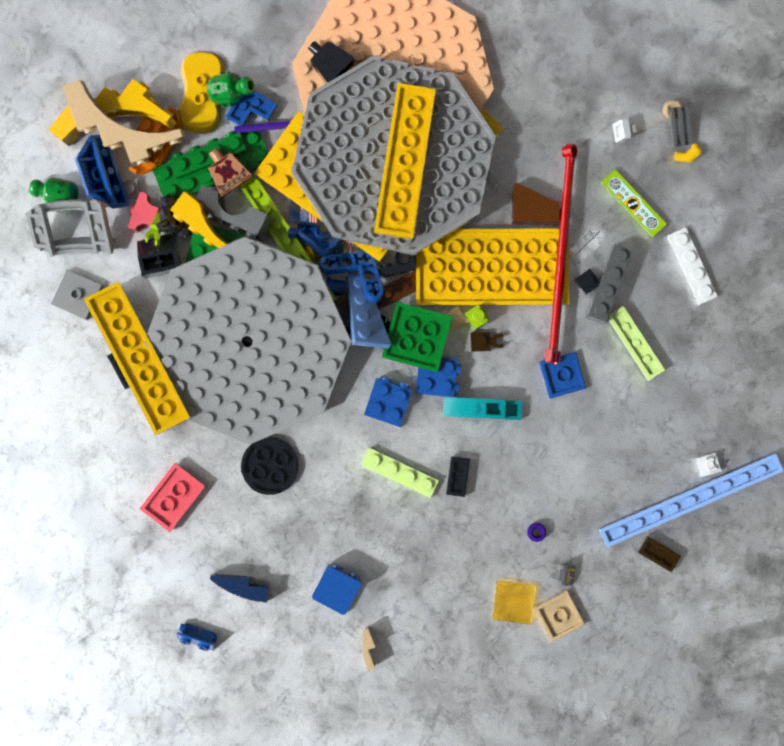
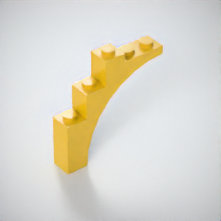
M132 79L121 94L115 89L110 91L104 87L94 99L98 106L112 119L126 116L146 117L161 122L171 129L176 124L172 118L173 114L166 108L162 110L158 107L159 103L152 98L153 95L149 92L150 87L142 81L138 83ZM67 105L48 129L67 146H70L84 133L77 130L69 105Z

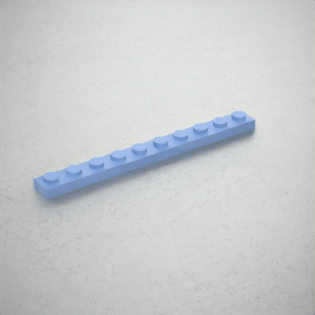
M776 453L602 527L599 531L606 547H610L781 473L783 468Z

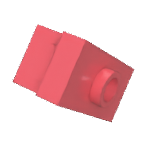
M139 193L136 204H133L130 210L131 219L128 228L137 233L143 227H151V223L158 210L160 211L158 207L151 205V197L146 193Z

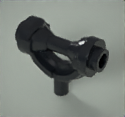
M169 193L161 197V202L158 204L160 207V222L156 224V227L159 230L165 228L174 233L177 238L181 236L184 239L192 234L188 228L190 225L185 221L182 223L173 217L174 213L170 210L177 202L176 196H171Z

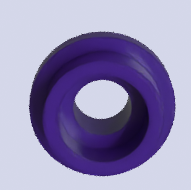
M532 523L527 529V535L530 540L540 542L546 537V528L541 523ZM536 528L540 530L538 536L533 534V530Z

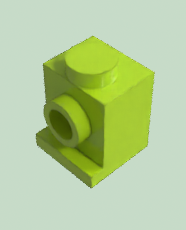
M479 305L464 314L474 331L490 321L485 308Z

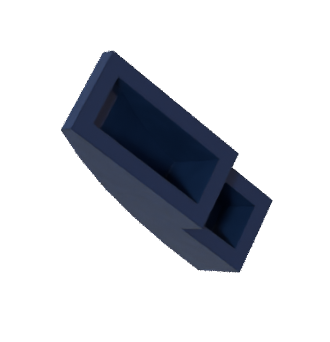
M210 575L211 581L229 593L252 601L265 603L269 601L270 585L251 584V576Z

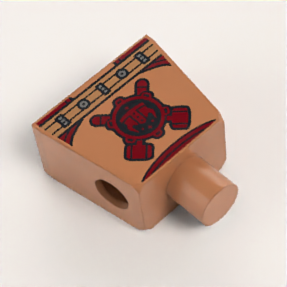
M219 148L209 153L215 163L208 169L221 196H226L254 176L234 154L229 153L224 156Z

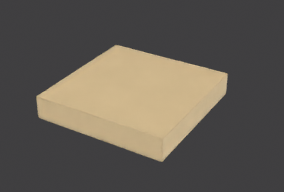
M567 589L533 607L551 642L586 625Z

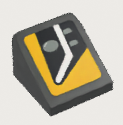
M561 565L559 584L563 586L573 585L576 569L574 566Z

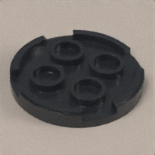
M267 437L252 443L245 450L241 460V473L245 482L252 490L264 495H275L287 490L294 483L299 470L298 457L294 449L287 442L273 437Z

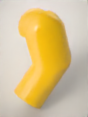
M691 145V148L686 153L675 152L674 161L693 162L701 155L702 149L700 145Z

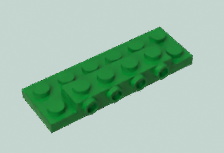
M235 131L225 134V138L219 141L217 138L207 141L208 145L193 146L189 149L190 152L186 154L182 152L173 154L171 156L172 159L168 160V163L153 170L162 196L170 193L171 196L175 195L178 200L184 191L194 195L199 193L202 185L208 188L216 186L208 169L215 163L209 153L216 148H219L224 156L229 153L234 154L250 172L257 170L268 154L260 131L242 134L240 132L235 134Z

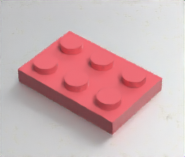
M174 463L140 507V510L171 532L206 485L180 465Z

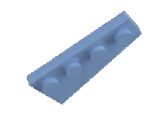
M348 274L346 277L352 345L389 349L391 342L377 304L366 299L360 276Z

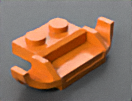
M169 106L168 110L173 114L172 118L176 122L172 129L161 122L144 117L136 131L165 133L180 129V115L176 109ZM170 143L164 144L163 149L155 152L150 149L152 157L147 159V163L136 165L135 167L130 166L128 170L137 175L151 172L157 166L160 167L174 145H170Z

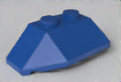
M90 135L75 158L87 196L109 204L108 207L112 209L129 207L130 203L111 148L104 147L100 135Z

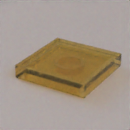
M496 581L492 620L531 625L535 585Z

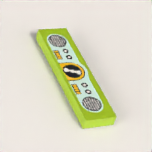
M616 169L600 182L652 238L667 225Z

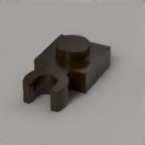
M490 332L470 333L471 352L491 351L490 346L498 349L503 348L504 344L499 345L496 343V339L502 338L503 334H496L494 337H490Z

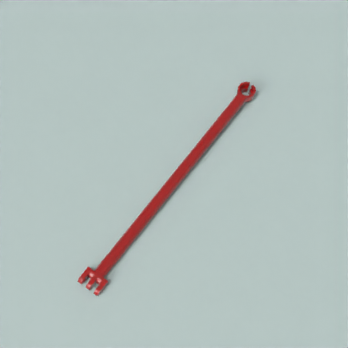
M567 144L562 147V156L566 158L549 349H545V361L556 365L560 363L561 351H558L574 164L578 155L577 146L574 144Z

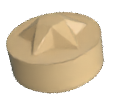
M676 100L667 101L663 106L664 116L670 119L669 109L682 107L681 103ZM674 112V113H675V119H678V114H677V112Z

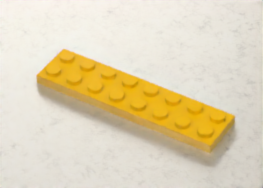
M397 83L374 233L413 239L436 89Z
M119 281L84 298L155 436L190 419Z

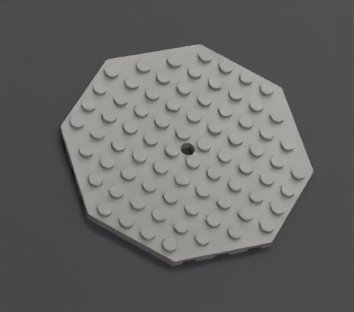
M374 55L309 94L291 174L333 238L416 255L480 214L496 135L454 73L435 71L433 68L413 66L406 62L391 61ZM397 83L436 89L413 239L374 233Z
M248 237L238 239L171 269L147 333L156 354L190 416L188 420L247 444L257 442L324 413L352 341L319 266ZM245 336L252 338L253 343L250 347H246L242 342Z

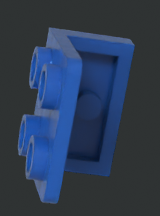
M333 563V565L328 564L312 598L326 607L345 615L363 581L360 580L361 577L353 572H350V574L344 572V568L336 563Z

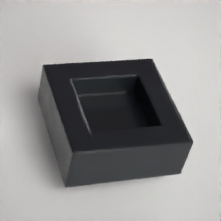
M588 269L574 279L584 295L595 289L600 283L591 269Z

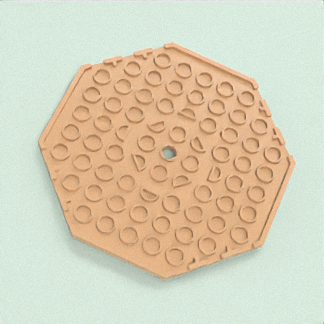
M330 0L292 62L304 113L306 112L309 94L325 85L310 62L314 55L308 50V47L313 41H316L322 47L326 42L330 41L352 55L355 64L350 69L376 55L382 57V59L398 60L413 66H424L433 68L435 71L454 73L480 113L494 91L475 16L447 0Z

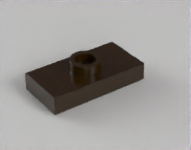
M646 536L637 553L671 573L681 555L649 536Z

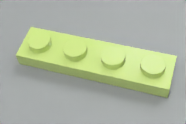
M622 306L608 316L609 322L647 381L665 371L625 307Z
M371 448L368 449L361 464L430 498L439 481Z

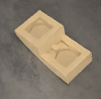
M369 626L365 628L363 636V654L368 671L375 669L370 649L375 648L376 645Z

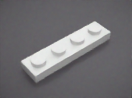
M683 228L668 235L669 242L698 305L718 297L687 229Z

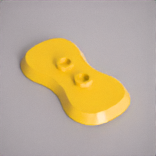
M208 51L192 52L184 58L181 65L185 91L178 107V113L180 115L181 127L189 132H211L217 128L221 120L220 105L214 104L209 99L207 93L209 79L214 75H219L220 72H225L222 58L215 53Z

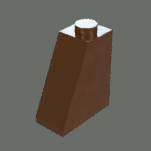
M513 184L511 224L557 225L559 223L561 209H559L558 202L523 185Z

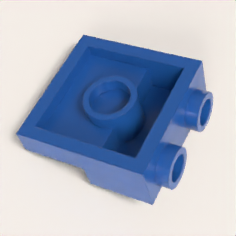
M442 357L438 373L418 368L415 394L440 397H454V394H458L459 383H456V375L461 373V364H458V359Z
M383 376L380 379L376 378L364 415L400 427L412 390H409L410 386L399 382L398 385L391 383L392 379Z

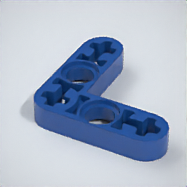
M365 251L326 255L321 258L319 268L323 274L334 275L358 271L366 299L372 303L381 300L383 287L375 258ZM347 259L351 261L352 264L350 266H345L342 264L341 261ZM367 273H371L374 275L375 278L373 280H368L365 278L364 275ZM372 286H374V292L377 293V295L371 293Z

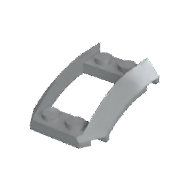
M62 200L35 206L26 213L34 247L40 251L45 250L49 253L50 257L74 252L98 253L103 251L112 254L116 238H112L106 207L109 204L102 201ZM63 210H84L91 237L66 238L54 241L47 213Z

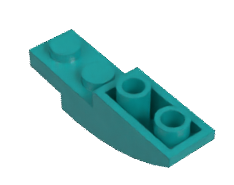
M444 397L443 416L521 420L522 401Z

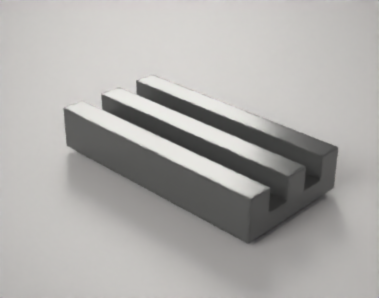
M689 106L669 109L672 147L692 145ZM682 111H684V118H685L686 139H687L686 141H685V138H684V127H683ZM674 112L678 114L680 142H677Z

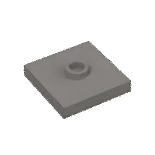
M66 270L51 304L87 320L91 312L84 298L100 291L103 285Z

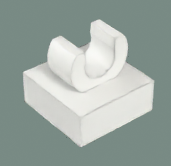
M621 119L612 124L615 143L623 142L631 138L632 133L637 132L636 125H629V119Z
M716 453L696 458L702 477L721 472Z

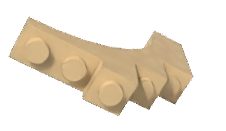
M77 80L62 86L77 130L88 134L96 131L95 127H97L104 147H110L113 150L122 147L121 143H123L130 163H137V166L147 163V159L152 157L150 149L153 152L161 150L164 144L170 143V145L181 143V138L185 137L182 129L165 133H146L125 127L112 119L98 106L84 81Z

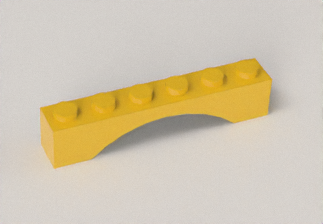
M184 191L170 209L174 213L173 217L181 223L185 221L190 225L188 228L196 235L200 233L205 237L203 240L212 247L215 245L217 248H221L229 244L210 224L203 203L189 192Z

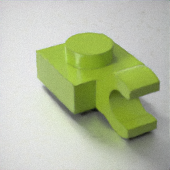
M159 210L151 223V229L145 235V242L148 243L149 239L154 238L156 246L160 243L161 232L166 230L165 228L159 230L156 227V224L160 222Z

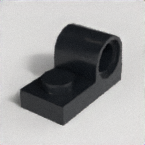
M396 252L395 265L392 266L391 263L380 265V269H378L380 279L415 271L416 265L413 255L406 254L409 257V261L401 263L398 258L405 253Z

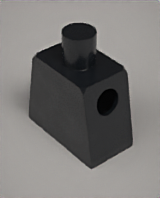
M313 41L308 47V50L314 55L310 59L311 65L325 84L344 74L355 64L352 55L330 41L326 42L323 47L316 41Z

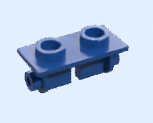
M181 623L179 631L182 633L177 632V639H180L179 642L185 645L192 643L203 651L214 650L212 642L216 643L218 638L215 632L202 628L200 635H198L199 627L188 623Z

